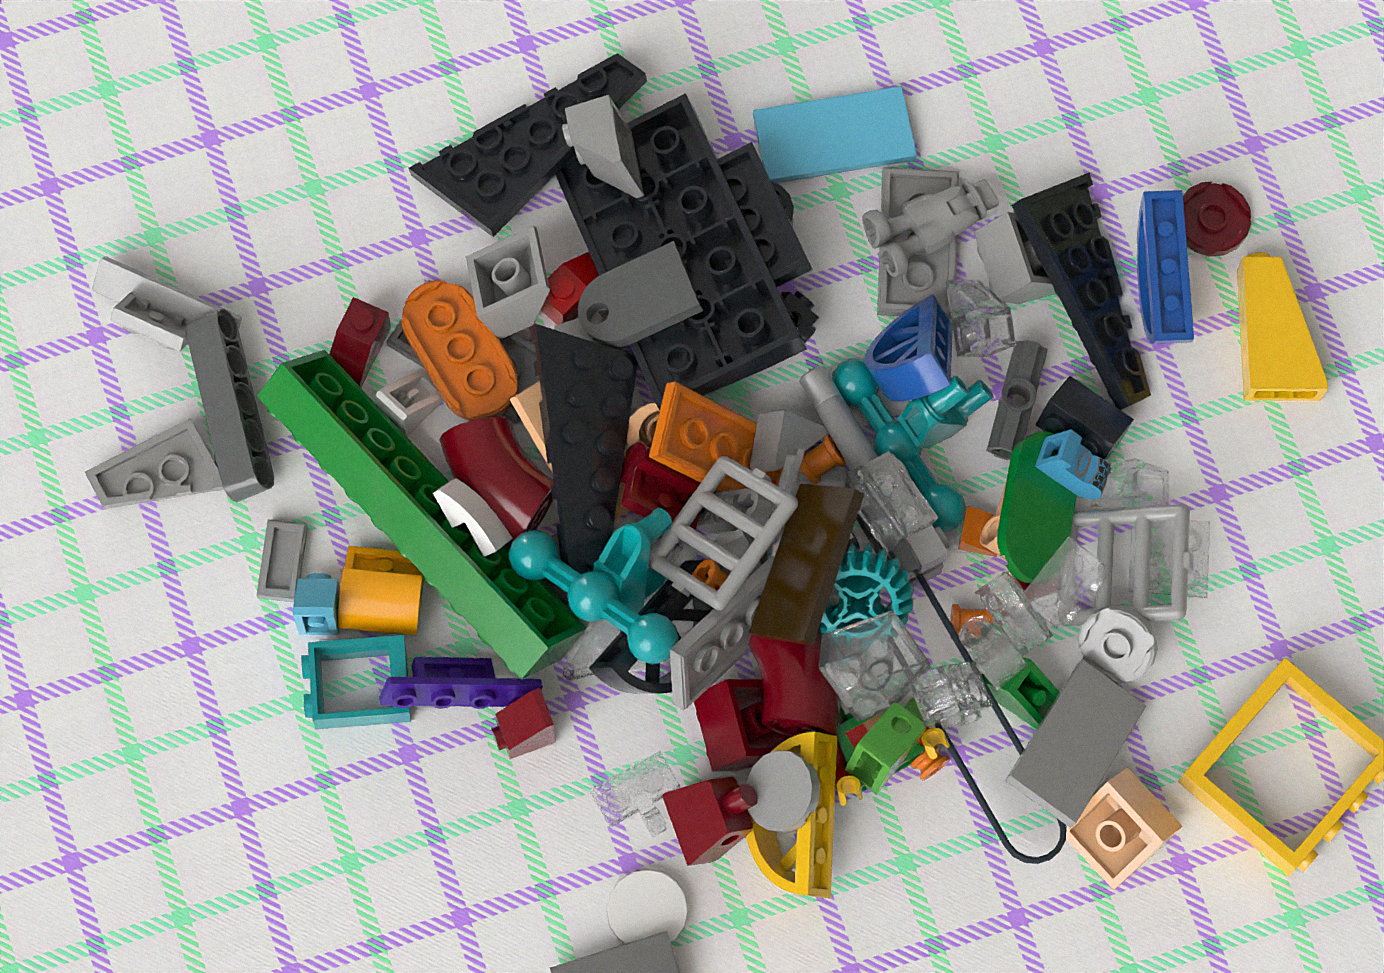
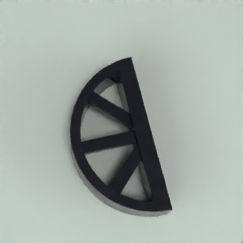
M687 560L679 567L692 575L696 567L704 560ZM668 579L637 613L640 616L657 613L667 616L671 622H693V627H695L714 608L691 593L688 597L672 586L674 582ZM693 600L694 609H684ZM623 631L619 633L589 667L597 678L618 691L632 694L672 692L671 671L660 678V663H646L645 681L628 672L638 659L631 653L627 634Z

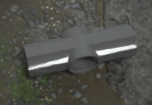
M1029 340L1015 341L986 449L987 452L995 457L1010 460L1015 445L1020 440L1025 439L1048 351L1040 343ZM1019 394L1024 397L1027 403L1023 406H1015L1008 400V396Z

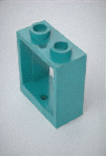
M404 635L308 642V655H301L303 679H310L311 694H304L305 718H312L315 730L411 722L410 707L397 708L393 706V708L324 713L321 661L389 656L391 677H408Z

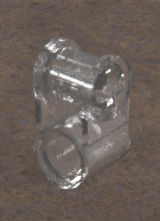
M974 617L962 626L959 632L960 642L974 658V663L996 690L1028 666L1027 662L1006 637L1003 638L986 617Z

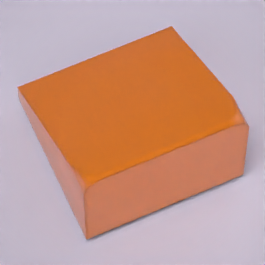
M966 506L958 550L997 557V554L980 544V534L983 527L995 515L975 507Z

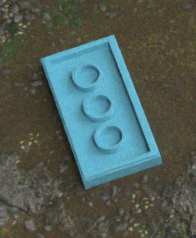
M902 86L753 110V119L762 163L770 180L775 183L916 161L917 154Z

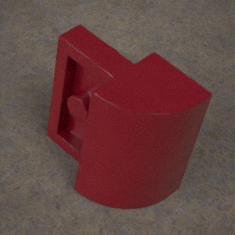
M637 442L626 450L620 482L625 484L621 506L644 518L650 515L656 508H661L670 515L673 522L701 482L650 458L651 447L642 442ZM700 512L695 517L693 522L690 524V527H692L695 530L697 528Z

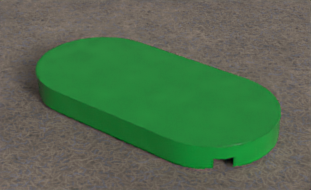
M1045 431L1034 433L1020 440L1012 451L997 533V545L1000 556L1005 555V559L1008 562V565L1005 566L1015 578L1029 584L1050 580L1062 570L1067 557L1077 497L1076 494L1035 467L1045 437L1054 435V433ZM1053 450L1050 457L1058 455V452Z

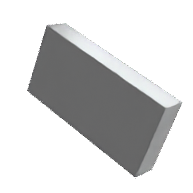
M268 519L257 588L258 599L294 602L297 580L301 578L308 530L306 523Z

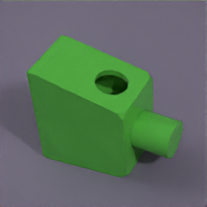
M911 698L904 707L894 702L859 741L845 771L858 778L864 786L877 795L918 744L926 729L923 721L930 714L929 708L917 698Z

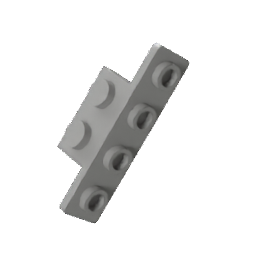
M104 256L99 261L92 290L118 302L113 308L110 321L121 325L130 333L141 334L153 339L164 348L181 351L188 344L186 337V326L188 323L219 309H224L107 256ZM229 311L234 317L239 330L242 317Z

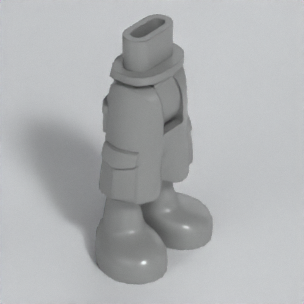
M983 179L973 185L970 182H966L962 186L951 187L933 195L919 196V198L904 203L901 215L894 218L886 219L878 210H870L863 214L862 221L868 241L874 249L886 244L907 230L915 232L914 236L899 243L892 242L879 250L878 257L882 266L890 275L897 277L908 270V260L911 256L919 251L930 254L948 245L956 235L974 225L978 220L984 219L986 211L998 206L999 202L987 180Z

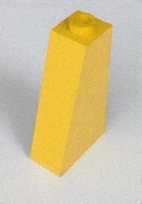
M1256 252L1243 257L1237 269L1244 401H1321L1328 389V382L1282 257H1270V254L1264 252Z

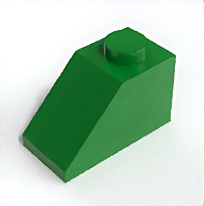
M1001 649L996 652L981 674L997 703L1035 729L1038 728L1060 692L1031 659Z

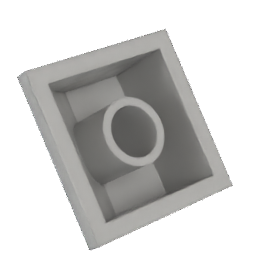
M606 95L565 108L567 124L562 125L563 134L567 145L575 147L579 163L581 165L586 164L594 177L633 197L639 198L644 196L632 131L610 96Z
M1007 212L974 231L978 245L977 251L984 263L989 278V288L995 296L996 302L1021 304L1056 294L1015 213Z
M533 225L466 256L477 317L499 340L534 325L550 291L538 231Z

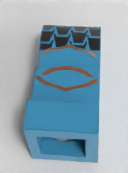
M1072 429L1045 437L1035 467L1077 496L1091 500L1099 499L1102 496L1111 470L1110 464L1106 460L1092 455V452L1081 445L1082 437ZM1053 450L1058 452V455L1050 457Z

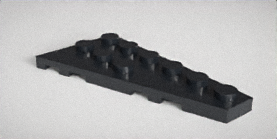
M617 53L578 74L577 80L559 90L555 87L543 94L544 98L528 107L524 104L474 131L473 137L454 148L452 145L438 151L439 156L422 165L421 162L412 165L408 168L409 172L417 181L494 237L576 154L575 147L567 145L563 134L562 125L567 124L565 108L609 95L619 110L647 82L646 73Z
M1089 172L1022 198L1011 206L1018 217L1019 224L1032 244L1038 260L1047 273L1056 295L1061 300L1073 328L1077 331L1089 354L1090 361L1095 366L1104 383L1109 397L1112 399L1115 407L1123 410L1151 396L1140 353L1135 348H1132L1128 331L1133 327L1129 315H1123L1118 298L1123 296V291L1109 240L1101 236L1097 219L1101 218L1102 215L1099 204H1092L1088 187L1093 185Z
M534 324L528 328L530 341H534L537 358V361L533 362L535 377L540 379L542 400L539 402L547 464L551 463L554 479V484L551 485L552 500L557 501L560 522L556 526L560 557L562 562L578 573L583 574L593 571L594 563L599 559L612 536L638 362L634 354Z

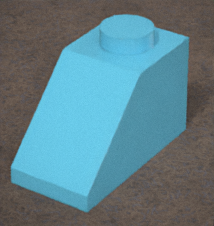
M324 573L309 574L307 579L298 578L293 604V617L299 635H339L338 605L340 586L338 579H331L330 575Z

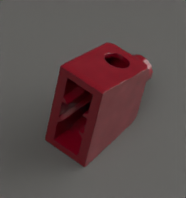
M734 777L710 779L662 794L687 866L717 861L753 829L748 809L757 804V794L749 784L739 786Z

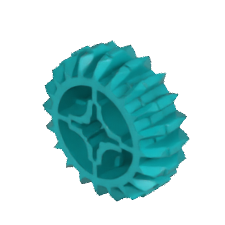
M853 543L848 547V553H844L834 586L838 589L837 594L840 596L839 602L834 605L829 598L820 624L821 635L832 631L834 644L841 638H845L849 648L855 644V641H862L866 649L870 646L871 639H875L882 645L886 641V634L896 637V634L899 633V626H905L908 622V613L913 609V599L911 596H913L914 591L912 583L908 582L909 573L907 569H900L898 557L887 561L885 548L879 551L878 554H873L869 543L865 546L864 551H857ZM883 587L887 589L892 599L886 607L881 603V597H879L880 589Z

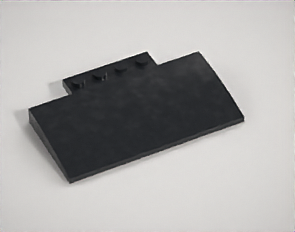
M686 93L627 123L632 131L644 196L635 198L594 177L586 164L581 165L576 154L555 174L599 276L674 241L679 249L703 311L630 344L659 410L666 383L677 382L703 396L807 350L778 287L813 270L753 143L750 142L718 159Z

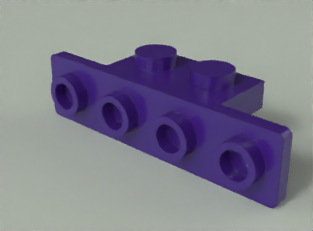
M415 657L411 665L413 677L387 678L379 700L382 706H395L397 708H408L411 706H433L439 709L450 706L473 707L475 709L507 707L537 688L542 690L543 685L541 679L495 678L492 658Z

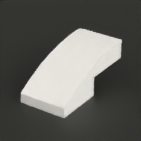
M455 478L433 493L451 527L454 528L465 522L484 557L496 552L512 539L508 530L489 505L460 480Z

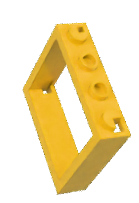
M1284 658L1183 773L1178 783L1289 877L1297 867L1304 872L1319 855L1313 850L1322 838L1328 843L1344 826L1338 819L1347 809L1354 814L1369 797L1363 791L1372 780L1380 784L1384 779V740L1289 660ZM1284 683L1374 757L1366 769L1294 852L1204 776Z

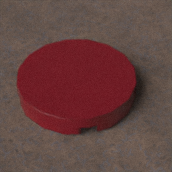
M1211 181L1201 182L1189 188L1183 195L1187 247L1192 251L1208 257L1224 256L1236 250L1244 242L1251 225V210L1245 197L1231 185L1225 183L1220 185Z

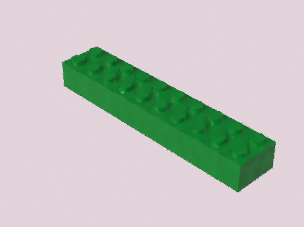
M322 350L283 362L279 365L257 395L266 405L268 412L274 418L279 419L292 433L294 440L299 445L305 447L318 461L320 468L338 482L344 489L347 497L366 512L371 518L373 525L383 531L394 542L400 554L409 559L423 573L425 580L431 586L437 588L450 602L451 608L458 615L464 617L477 631L478 637L494 649L504 660L505 666L523 679L562 660L588 628L542 579L532 581L522 578L511 568L508 555L510 546L508 543L496 552L484 557L465 522L454 528L451 527L433 494L449 481L328 352Z

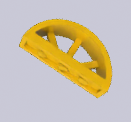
M807 732L787 739L771 752L780 750L799 753L805 757L804 759H806L808 764L813 765L817 771L820 784L819 802L814 813L810 812L809 816L805 819L807 822L797 829V842L785 856L781 852L776 831L766 830L757 824L750 813L753 829L746 836L755 863L761 872L776 886L798 895L831 899L837 736L819 732Z

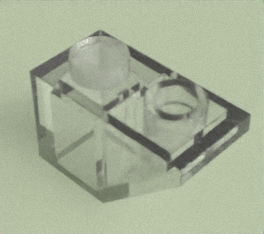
M980 280L946 281L957 357H988L1016 346L1011 308Z

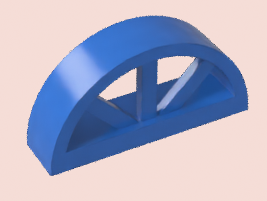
M1182 190L1144 191L1140 202L1137 228L1138 293L1144 331L1151 344L1191 343L1194 341Z
M934 294L920 301L892 321L874 339L866 351L864 363L885 397L891 401L899 402L921 398L951 385L953 324Z

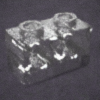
M975 661L942 665L908 681L926 726L941 724L943 730L958 724L962 727L982 718L980 711L993 706Z

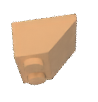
M1127 767L1110 779L1090 799L1074 826L1071 828L1067 826L1066 839L1114 890L1153 856L1183 826Z

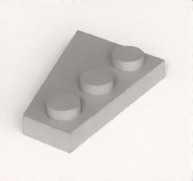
M191 418L85 471L104 509L224 490L219 470Z

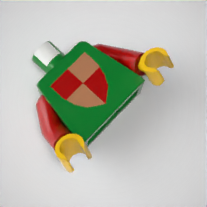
M855 693L848 694L840 699V715L844 723L838 725L835 788L838 791L839 802L842 806L847 805V794L853 793L855 796L858 795L859 800H862V792L868 789L858 778L845 771V768L859 741L888 709L881 702L865 710ZM925 724L926 729L918 744L894 774L910 766L923 753L921 746L925 748L931 759L937 757L934 749L935 745L943 744L946 748H949L950 744L943 730L940 728H930Z

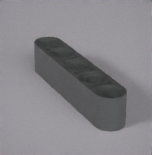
M219 309L188 323L186 326V337L221 482L227 496L231 500L239 502L271 489L274 485V473L237 323L229 311Z

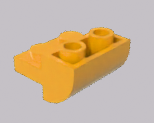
M348 546L345 568L342 570L338 628L417 636L422 607L423 573L397 550Z

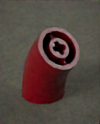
M503 417L480 418L461 423L444 432L439 440L454 479L456 478L466 484L489 505L512 537L510 541L513 542L521 533L537 530L553 503L551 485L554 484V480L543 473L526 455L516 437L511 421Z
M819 627L813 645L758 638L751 634L748 646L757 661L763 681V725L775 732L791 737L807 732H819L837 736L840 717V687L838 670L826 633L821 635Z

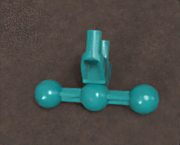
M849 358L839 363L832 372V380L846 404L850 407H858L875 431L873 448L877 456L879 457L889 451L894 461H902L910 476V484L917 493L922 495L930 511L927 517L934 528L940 527L944 533L956 529L965 517L966 504L963 495L951 485L939 484L920 455L922 448L930 449L932 446L951 438L966 427L968 416L994 398L991 390L982 380H977L967 388L958 376H953L951 378V385L930 395L910 401L902 414L897 418L898 420L895 421L878 396L879 386L866 367L864 359Z
M656 508L643 520L637 523L628 522L616 530L599 559L594 563L593 571L583 574L578 573L559 559L557 543L547 533L532 530L521 533L512 542L508 554L511 568L520 577L532 581L543 578L549 579L568 593L567 598L570 609L578 618L590 622L606 619L626 633L629 649L639 661L657 664L670 658V649L679 641L676 626L667 616L657 613L642 616L637 614L643 608L645 599L660 589L665 581L663 575L648 567L651 543L671 529L672 520L665 510Z

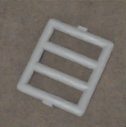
M721 456L670 525L671 529L664 533L650 553L648 566L674 582L672 586L687 597L691 593L712 608L723 610L796 510L798 500L792 494L771 483L772 479L759 469L755 468L754 471H751L728 456ZM726 474L778 505L765 525L713 494ZM703 507L755 538L741 558L690 527V524ZM680 539L731 571L718 591L666 559Z
M1184 504L1075 511L1066 561L1062 570L1056 576L1059 577L1060 586L1058 594V622L1064 626L1083 625L1096 610L1111 605L1114 525L1136 523L1133 606L1126 607L1138 611L1148 621L1184 618L1187 611L1188 570H1193L1194 555L1188 552L1189 508ZM1173 521L1171 604L1149 605L1152 522ZM1098 526L1095 608L1074 609L1077 527Z

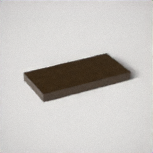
M800 483L795 496L798 500V507L786 522L749 633L758 638L813 645L862 504L864 493L854 488Z

